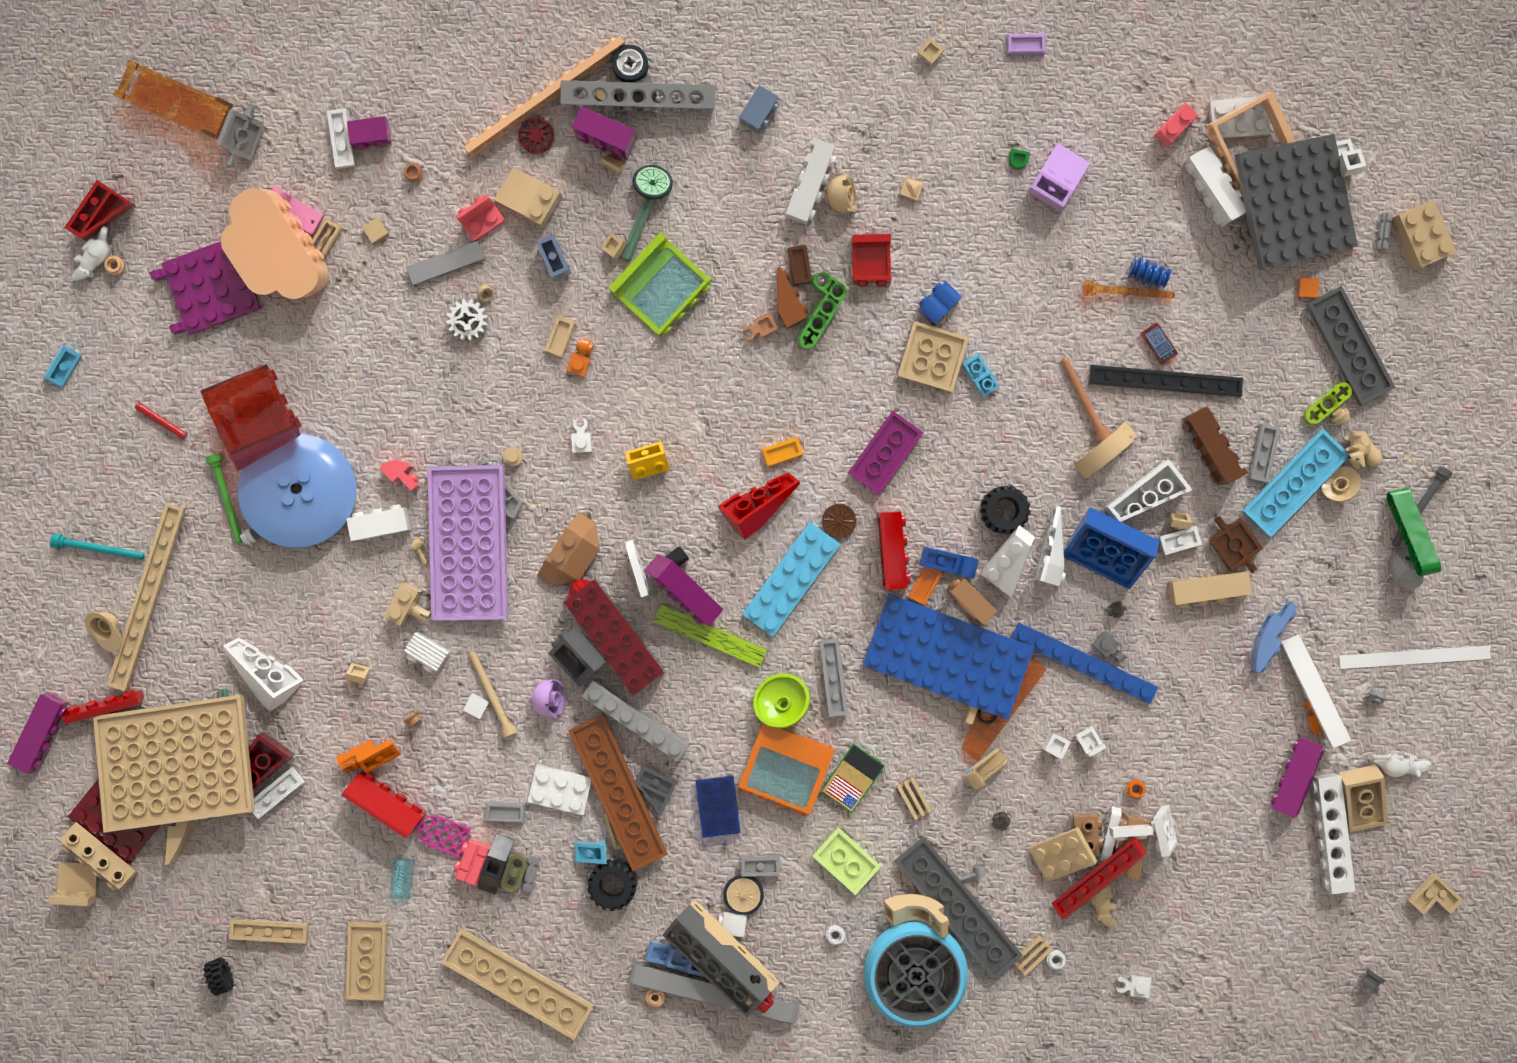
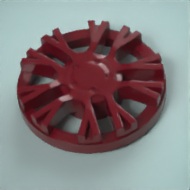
M529 118L525 120L519 129V142L530 153H543L553 144V128L542 118ZM531 122H535L536 127L533 128ZM538 122L544 123L542 127L539 128L537 126ZM527 124L530 126V130L524 129ZM551 133V139L545 138L544 135ZM526 138L530 139L529 142L526 145H524L522 140ZM543 140H545L548 143L547 146L544 143H542ZM531 143H534L532 149H529ZM540 143L543 149L536 150V144Z

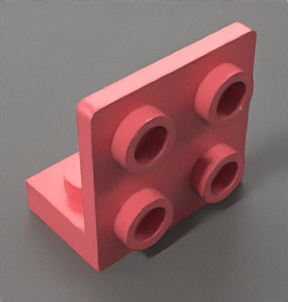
M488 195L479 196L474 200V204L470 207L465 206L458 211V215L455 216L474 242L506 222Z

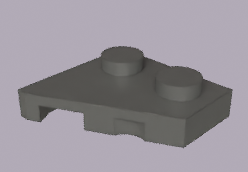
M643 765L635 781L636 786L643 792L657 813L662 815L678 781Z

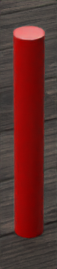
M138 402L136 404V410L182 440L186 438V432Z

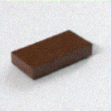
M801 245L787 248L793 286L810 284L811 270L807 246Z

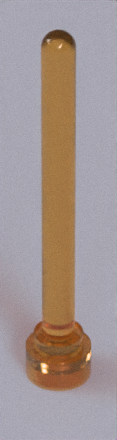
M1085 280L1083 284V295L1092 296V294L1108 293L1168 299L1175 297L1173 291L1097 285L1092 280Z

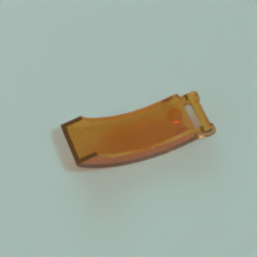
M130 60L127 61V69L113 96L184 128L218 140L228 112L233 108L234 104L189 87L143 65L141 66ZM136 70L140 73L129 96L125 94V91Z

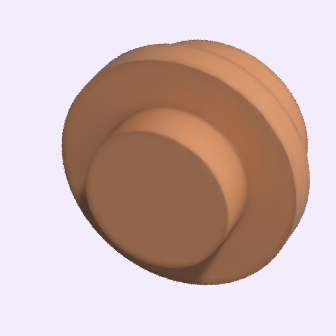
M410 163L404 168V177L409 182L415 183L421 180L423 170L420 165Z

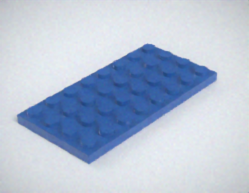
M889 594L862 666L1008 720L1035 647Z

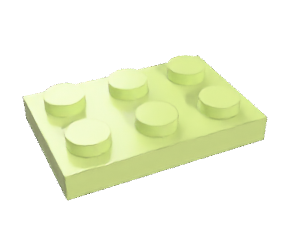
M839 827L834 830L812 855L855 895L881 867L878 862Z

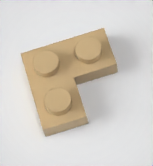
M1432 873L1407 899L1423 915L1435 902L1449 914H1452L1464 901L1436 873Z

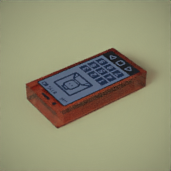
M1158 322L1140 333L1161 365L1178 355V352Z

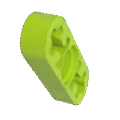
M1346 382L1336 384L1304 411V421L1309 425L1321 422L1352 395V387ZM1339 388H1345L1346 390L1343 395H1339L1337 398L1333 396L1340 392ZM1325 398H1329L1332 401L1330 409H1326L1323 406ZM1322 411L1315 415L1316 420L1309 418L1311 416L1310 412Z

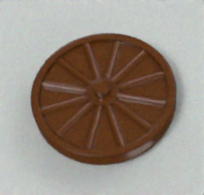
M845 504L831 505L823 514V528L832 537L844 538L854 531L856 515Z

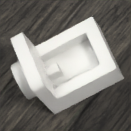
M1093 726L1075 735L1088 757L1092 756L1095 758L1103 753L1102 750L1106 748Z

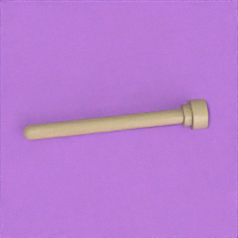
M471 652L469 657L501 722L502 731L500 732L503 738H506L518 731L515 725H512L511 722L509 723L476 652Z

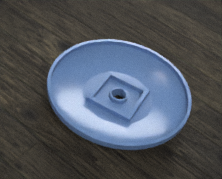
M306 434L280 436L260 446L245 463L238 482V501L247 523L265 540L288 548L311 547L325 542L337 534L347 523L346 518H350L357 495L355 476L346 457L331 443ZM293 485H301L302 491L299 494H293L291 492Z

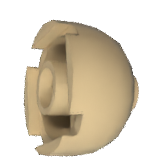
M850 174L834 177L830 180L827 191L824 192L826 203H829L830 207L839 213L855 212L857 209V205L854 206L853 199L857 200L854 180L848 178L851 176Z

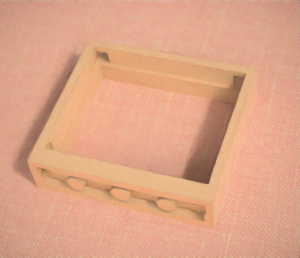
M1273 91L1264 93L1206 125V134L1213 141L1215 154L1223 163L1224 173L1229 174L1232 179L1233 189L1239 190L1241 194L1242 190L1237 168L1218 126L1262 103L1280 144L1296 142Z

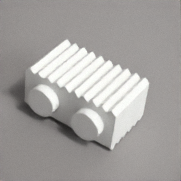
M415 632L403 652L407 654L406 658L415 663L419 661L424 664L422 667L432 673L433 671L438 672L451 651L421 632Z

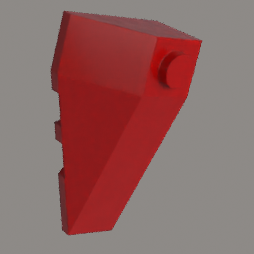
M786 473L767 481L765 486L756 489V486L750 488V492L741 496L739 493L733 495L720 504L718 508L733 530L745 540L762 528L800 485V481L790 473Z

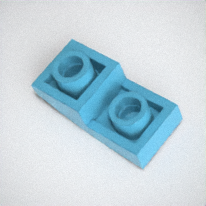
M977 353L961 363L982 397L999 388L997 381L991 371L988 370L980 354Z

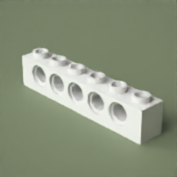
M1338 774L1314 776L1311 790L1315 796L1313 808L1317 812L1315 826L1317 831H1319L1320 837L1318 839V848L1322 853L1320 866L1324 870V877L1322 878L1323 887L1331 894L1355 892L1342 778ZM1330 791L1329 799L1325 800V792ZM1329 810H1332V817L1330 819H1327V812ZM1334 829L1335 835L1332 838H1329L1328 834L1330 830ZM1336 848L1337 855L1331 857V851ZM1339 868V874L1334 876L1333 871Z

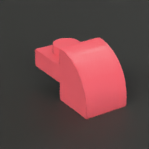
M392 460L384 463L379 468L392 482L397 483L401 480L411 491H416L420 487L417 483L419 481L418 478L411 472L407 473L412 468L408 463Z

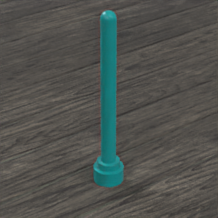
M53 533L50 539V547L55 549H61L66 546L140 560L145 557L143 552L70 540L64 537L63 534Z

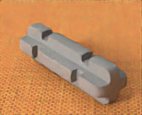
M1389 212L1381 214L1380 220L1382 223L1379 226V240L1376 245L1378 250L1388 249L1389 242L1387 240L1390 239L1392 226L1390 222L1393 219V214Z
M531 854L529 856V864L527 865L524 877L525 882L522 886V891L531 893L533 890L537 865L540 859L538 855Z

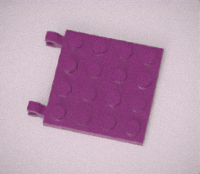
M221 241L162 262L163 269L149 272L151 279L155 281L167 277L183 321L169 326L171 333L175 335L184 331L188 335H192L261 309L256 293L246 286L223 251Z

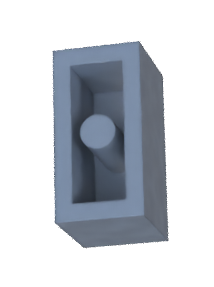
M759 85L739 116V122L759 134L761 129L765 130L770 122L768 118L771 113L775 114L780 106L778 103L779 97Z
M554 234L536 242L554 281L571 274Z

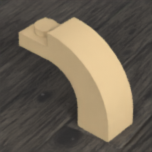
M1123 422L1108 437L1080 457L1073 465L1086 479L1128 447L1137 435L1126 422Z
M917 894L897 895L884 900V916L893 926L907 921H921L930 925L941 938L948 936L949 920L944 915V906L938 901Z

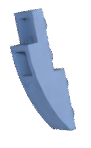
M1286 602L1278 614L1269 613L1263 621L1252 650L1251 670L1253 672H1264L1269 666L1268 661L1270 658L1277 655L1280 651L1279 646L1282 642L1276 637L1282 635L1286 629L1284 627L1286 623L1291 621L1297 614L1298 606L1293 602Z

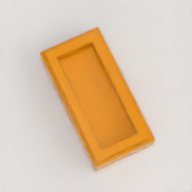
M798 437L761 449L767 467L804 455Z

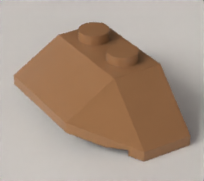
M579 512L545 559L537 576L551 586L572 583L581 579L600 550L596 523Z

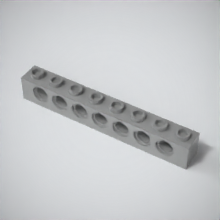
M561 80V105H565V109H576V105H584V108L596 109V106H603V110H615V106H622L623 110L634 111V107H642V111H653V107L661 108V112H672V108H680V112H691V109H699V113H710L711 109H715L716 85ZM579 89L586 93V97L582 101H578L574 96L575 92ZM597 90H602L605 93L603 101L595 100L594 93ZM622 91L624 93V100L622 102L615 101L613 98L614 92ZM636 91L641 92L644 96L643 101L640 103L633 100L632 96ZM654 92L662 94L663 99L660 103H655L652 100ZM675 92L679 93L682 97L679 104H675L671 100V96ZM693 93L700 95L701 101L699 104L691 102L690 97Z

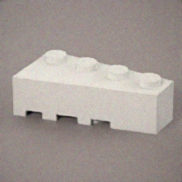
M813 137L810 153H807L803 166L804 169L800 172L797 187L794 189L786 211V218L807 225L809 220H813L816 210H813L815 202L818 204L822 196V192H820L821 186L826 185L829 174H826L829 167H833L836 159L833 156L835 145Z
M1210 146L1190 156L1185 161V168L1195 179L1194 184L1197 190L1202 192L1205 205L1211 208L1216 224L1222 228L1246 214L1245 205L1241 201L1243 195L1239 190L1233 189L1231 177L1229 174L1221 171L1223 170V165Z
M1165 460L1107 504L1104 509L1110 517L1121 522L1192 491V488L1170 460Z

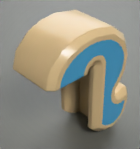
M993 748L965 771L964 778L974 790H979L986 786L985 781L1002 769L1008 760L998 748Z

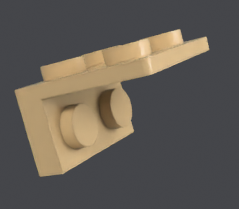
M59 862L57 891L49 896L48 904L89 906L95 903L98 877L91 872L93 868L89 864L84 866L80 862Z

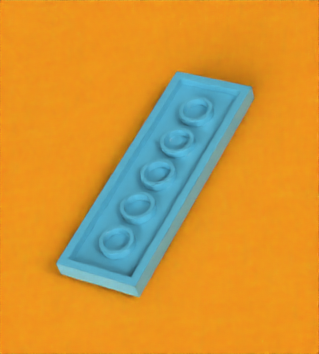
M1323 428L1320 429L1246 505L1242 512L1267 537L1271 538L1348 458L1349 453Z
M809 522L742 615L773 637L841 544Z

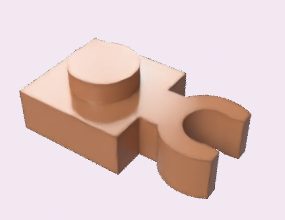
M768 312L753 320L755 326H745L742 329L743 332L747 330L752 332V335L747 338V341H752L757 334L763 338L777 331L778 327L771 313Z

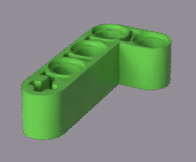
M825 272L815 273L810 279L811 286L821 293L822 296L796 337V344L802 349L814 347L847 293L844 284ZM818 276L823 277V286L817 284ZM835 286L840 290L838 297L832 293ZM825 302L830 306L828 313H825L822 309ZM814 319H818L820 322L818 329H814L812 326ZM803 337H808V344H804L805 341Z

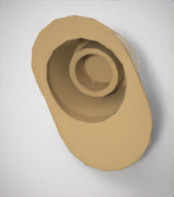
M93 612L86 615V629L100 646L108 652L118 651L122 640L119 634L117 618L108 612Z

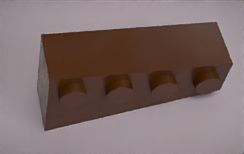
M1208 406L1182 418L1185 430L1188 433L1190 432L1193 438V446L1195 449H1199L1202 455L1200 457L1204 466H1208L1211 472L1209 475L1213 483H1217L1218 486L1229 484L1248 474L1245 467L1241 469L1238 461L1240 458L1237 453L1228 448L1230 442L1223 433H1219L1220 426Z

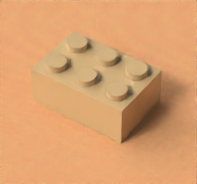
M1435 200L1393 217V226L1413 271L1457 253Z

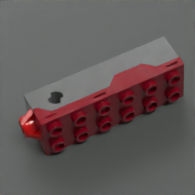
M579 579L569 587L568 599L563 603L632 695H635L666 671L598 579Z

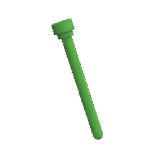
M221 453L205 457L207 465H210V468H213L235 542L242 543L241 531L220 467L222 465L221 461H223Z

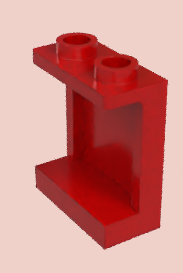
M891 234L852 235V284L865 287L868 286V283H876V286H887V283H891Z

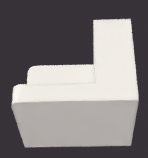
M1050 731L1041 748L1062 759L1071 742Z

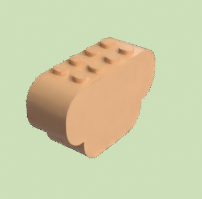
M250 188L237 195L230 203L229 216L232 223L225 228L221 236L223 251L246 286L256 294L280 293L289 299L307 298L315 295L326 286L329 278L328 268L323 261V254L318 249H315L312 244L313 239L308 233L303 231L301 228L303 226L302 222L297 216L294 217L290 211L292 208L287 200H283L273 190Z

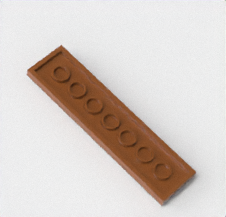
M602 714L568 730L632 871L668 855L605 715Z

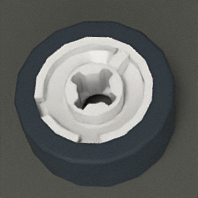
M624 45L614 53L612 68L616 77L621 82L633 83L645 78L649 70L648 58L640 47ZM630 61L633 62L632 68L627 65Z

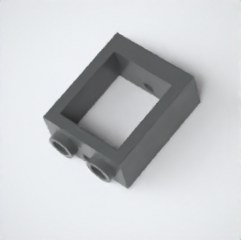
M576 627L570 632L566 629L551 644L553 648L548 653L579 687L607 661ZM564 644H566V645L569 647V649L584 663V665L587 667V669H586V668L583 666V664L568 650V648H567Z

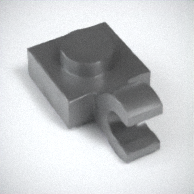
M1104 631L1092 644L1106 658L1111 654L1121 663L1127 658L1116 648L1120 643L1107 631Z

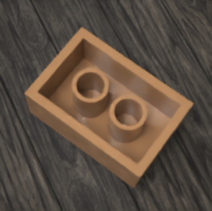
M1124 812L1121 814L1119 826L1145 824L1152 826L1151 822L1144 817ZM1147 835V839H1138L1145 851L1147 850L1150 835ZM1135 836L1128 837V840L1115 839L1112 855L1135 838ZM1144 858L1121 876L1139 880Z

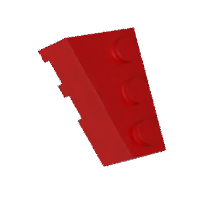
M96 180L64 228L87 241L101 231L103 226L109 225L135 204L104 183Z

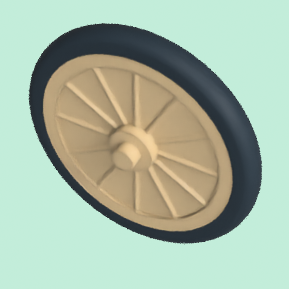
M737 875L731 878L725 885L723 898L726 906L733 913L749 915L757 911L764 899V891L761 883L753 876L741 877V875Z

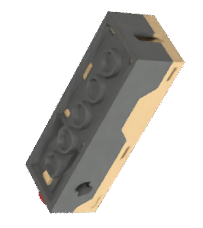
M694 899L672 922L663 936L746 1017L754 1010L766 1013L774 1004L772 990L779 984V981L774 974L769 972L758 959L754 958L747 951L745 946L741 945L729 931L724 929L716 918L712 917Z

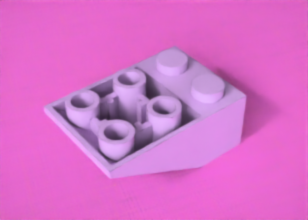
M1057 143L1027 192L1060 212L1090 163Z

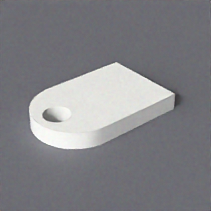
M634 540L626 541L628 556L640 596H649L651 593Z

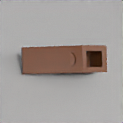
M779 266L776 270L777 313L784 327L788 330L807 320L806 314H808V310L804 303H799L797 299L799 297L798 291L795 286H790L788 282L790 277L786 269L782 271Z

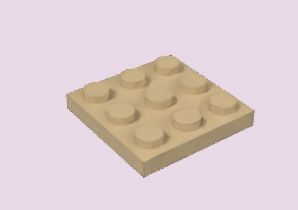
M914 321L897 377L952 393L969 337Z

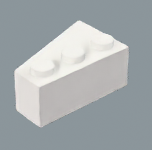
M1019 525L988 561L981 575L1012 598L1035 537Z

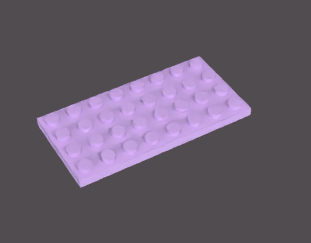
M505 465L427 467L431 621L508 619Z

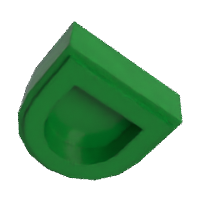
M1011 148L1009 154L1010 167L1014 170L1024 169L1028 163L1030 152Z

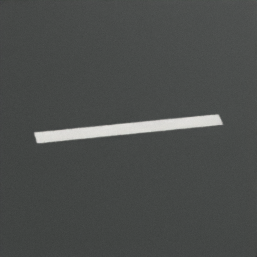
M1490 646L1339 656L1340 669L1491 659Z

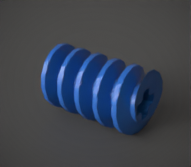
M1135 256L1129 267L1127 278L1134 274V281L1141 277L1142 284L1148 280L1149 287L1156 283V290L1161 286L1164 289L1169 281L1172 270L1169 268L1165 271L1163 265L1158 268L1157 263H1153L1150 266V260H1146L1143 263V257H1139L1136 260Z

